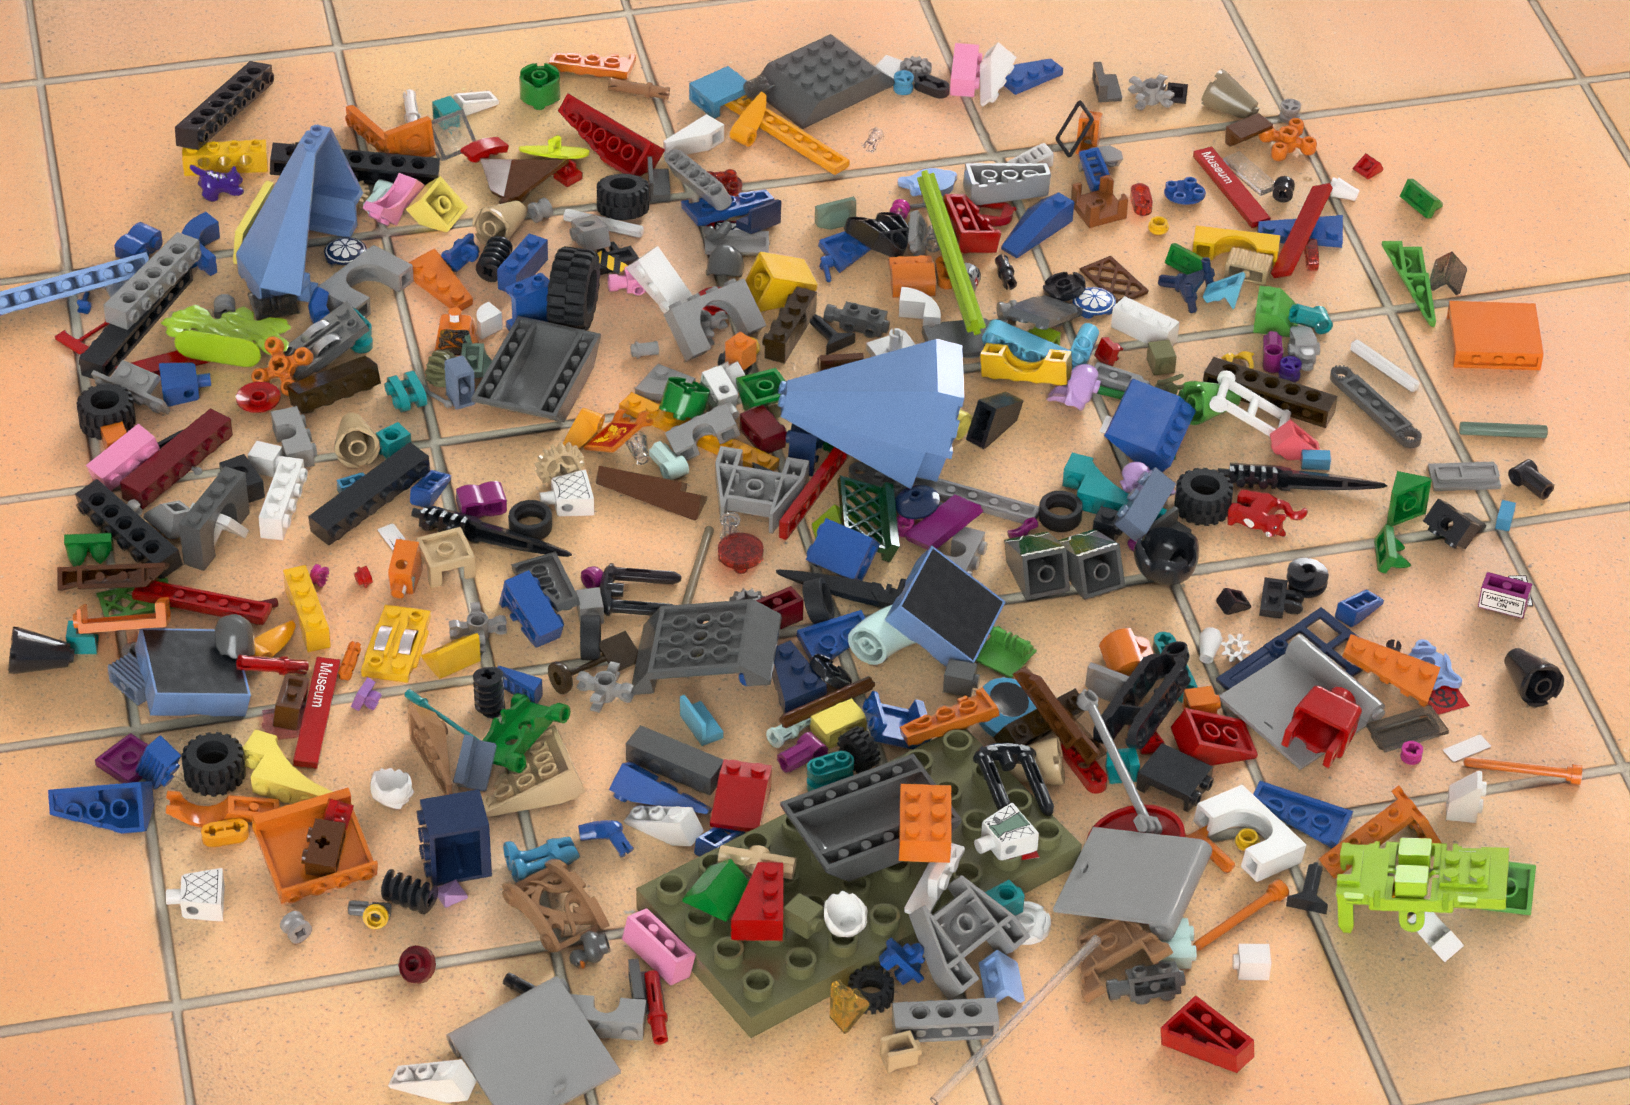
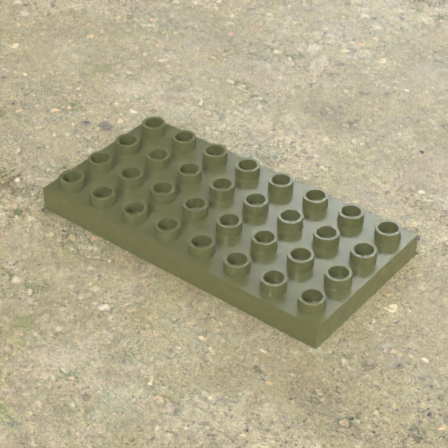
M967 729L948 731L943 737H937L891 760L894 761L914 753L936 785H951V805L962 819L961 824L951 834V843L964 846L965 852L959 861L956 872L949 879V883L960 876H964L983 892H986L1010 880L1016 887H1020L1025 894L1074 867L1081 853L1082 844L1053 815L1046 816L1042 813L1035 797L1009 771H1003L998 760H993L1010 803H1013L1039 833L1037 849L1039 858L1022 860V855L1013 859L999 860L991 850L982 854L978 853L974 841L981 838L982 822L998 812L979 764L973 761L975 752L983 745ZM786 813L723 844L724 846L748 850L752 846L760 845L767 848L771 854L797 858L794 878H783V908L798 893L823 907L825 901L832 894L838 895L841 891L855 894L867 906L868 913L866 927L852 937H839L832 934L824 921L822 929L817 933L815 932L808 940L784 925L783 941L731 940V919L734 913L725 922L682 902V898L709 866L717 864L720 847L636 888L637 910L641 911L647 908L696 954L692 972L747 1035L752 1038L847 988L850 975L854 974L856 969L862 971L863 966H866L867 970H870L871 966H875V970H878L879 967L883 968L880 964L879 956L887 950L886 941L891 937L902 947L907 943L909 945L919 943L909 914L905 913V906L929 862L903 861L848 882L826 873ZM948 888L943 890L931 912L932 915L955 898Z

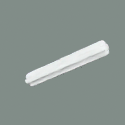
M566 209L563 219L571 222L572 220L588 217L593 214ZM596 215L608 226V231L641 238L643 235L644 227L641 225Z
M1355 340L1351 343L1350 350L1410 392L1418 390L1420 382L1360 340Z

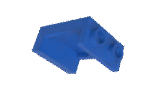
M538 273L505 287V292L511 297L512 319L506 321V328L509 331L518 316L548 322L547 295L549 279L543 273Z
M826 518L817 530V537L814 543L808 548L806 560L816 567L819 566L844 578L863 581L880 544L867 535Z
M872 691L868 699L864 701L862 709L871 737L873 736L875 742L913 750L931 740L928 739L921 744L908 746L900 732L901 726L923 715H928L924 701L915 699L909 709L881 703L879 694L876 691Z

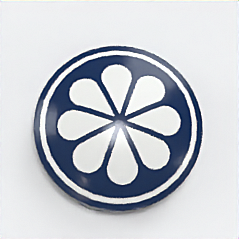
M342 237L329 242L324 249V255L328 264L347 265L366 251L367 247L356 238Z

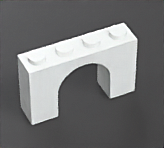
M1243 785L1197 804L1193 822L1200 828L1208 825V836L1230 827H1246L1258 832L1265 839V841L1245 849L1241 868L1256 882L1302 862L1306 844Z

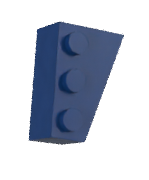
M529 570L505 580L499 605L502 608L507 607L512 613L510 618L513 621L518 620L522 624L521 631L534 647H540L560 638L564 622L561 616L553 610L550 598L542 592L539 580L533 577Z

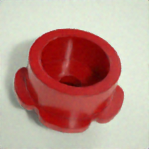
M358 566L357 572L354 573L355 580L358 586L363 584L364 588H367V585L373 583L370 571L367 566L361 568Z

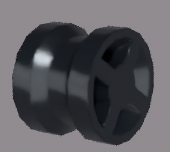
M1288 176L1278 177L1274 183L1273 198L1283 203L1290 201L1293 198L1295 188L1294 180Z

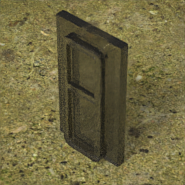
M1431 705L1367 723L1366 726L1371 733L1372 740L1384 753L1402 748V745L1407 741L1419 743L1449 734L1448 728Z

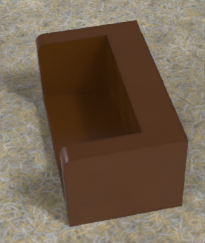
M285 674L275 704L274 727L297 730L299 713L302 704L307 699L309 678Z

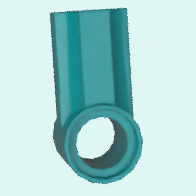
M1293 304L1289 309L1288 318L1290 322L1314 328L1317 334H1326L1333 327L1331 318L1323 306L1312 308L1301 304Z

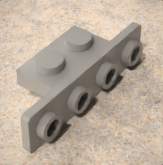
M124 360L121 361L111 377L95 370L91 373L96 385L101 383L102 385L106 383H112V385L119 384L121 387H126L132 393L135 404L140 406L142 404L147 405L156 413L163 412L167 415L169 414L170 409L166 403L151 395L161 380L157 374Z

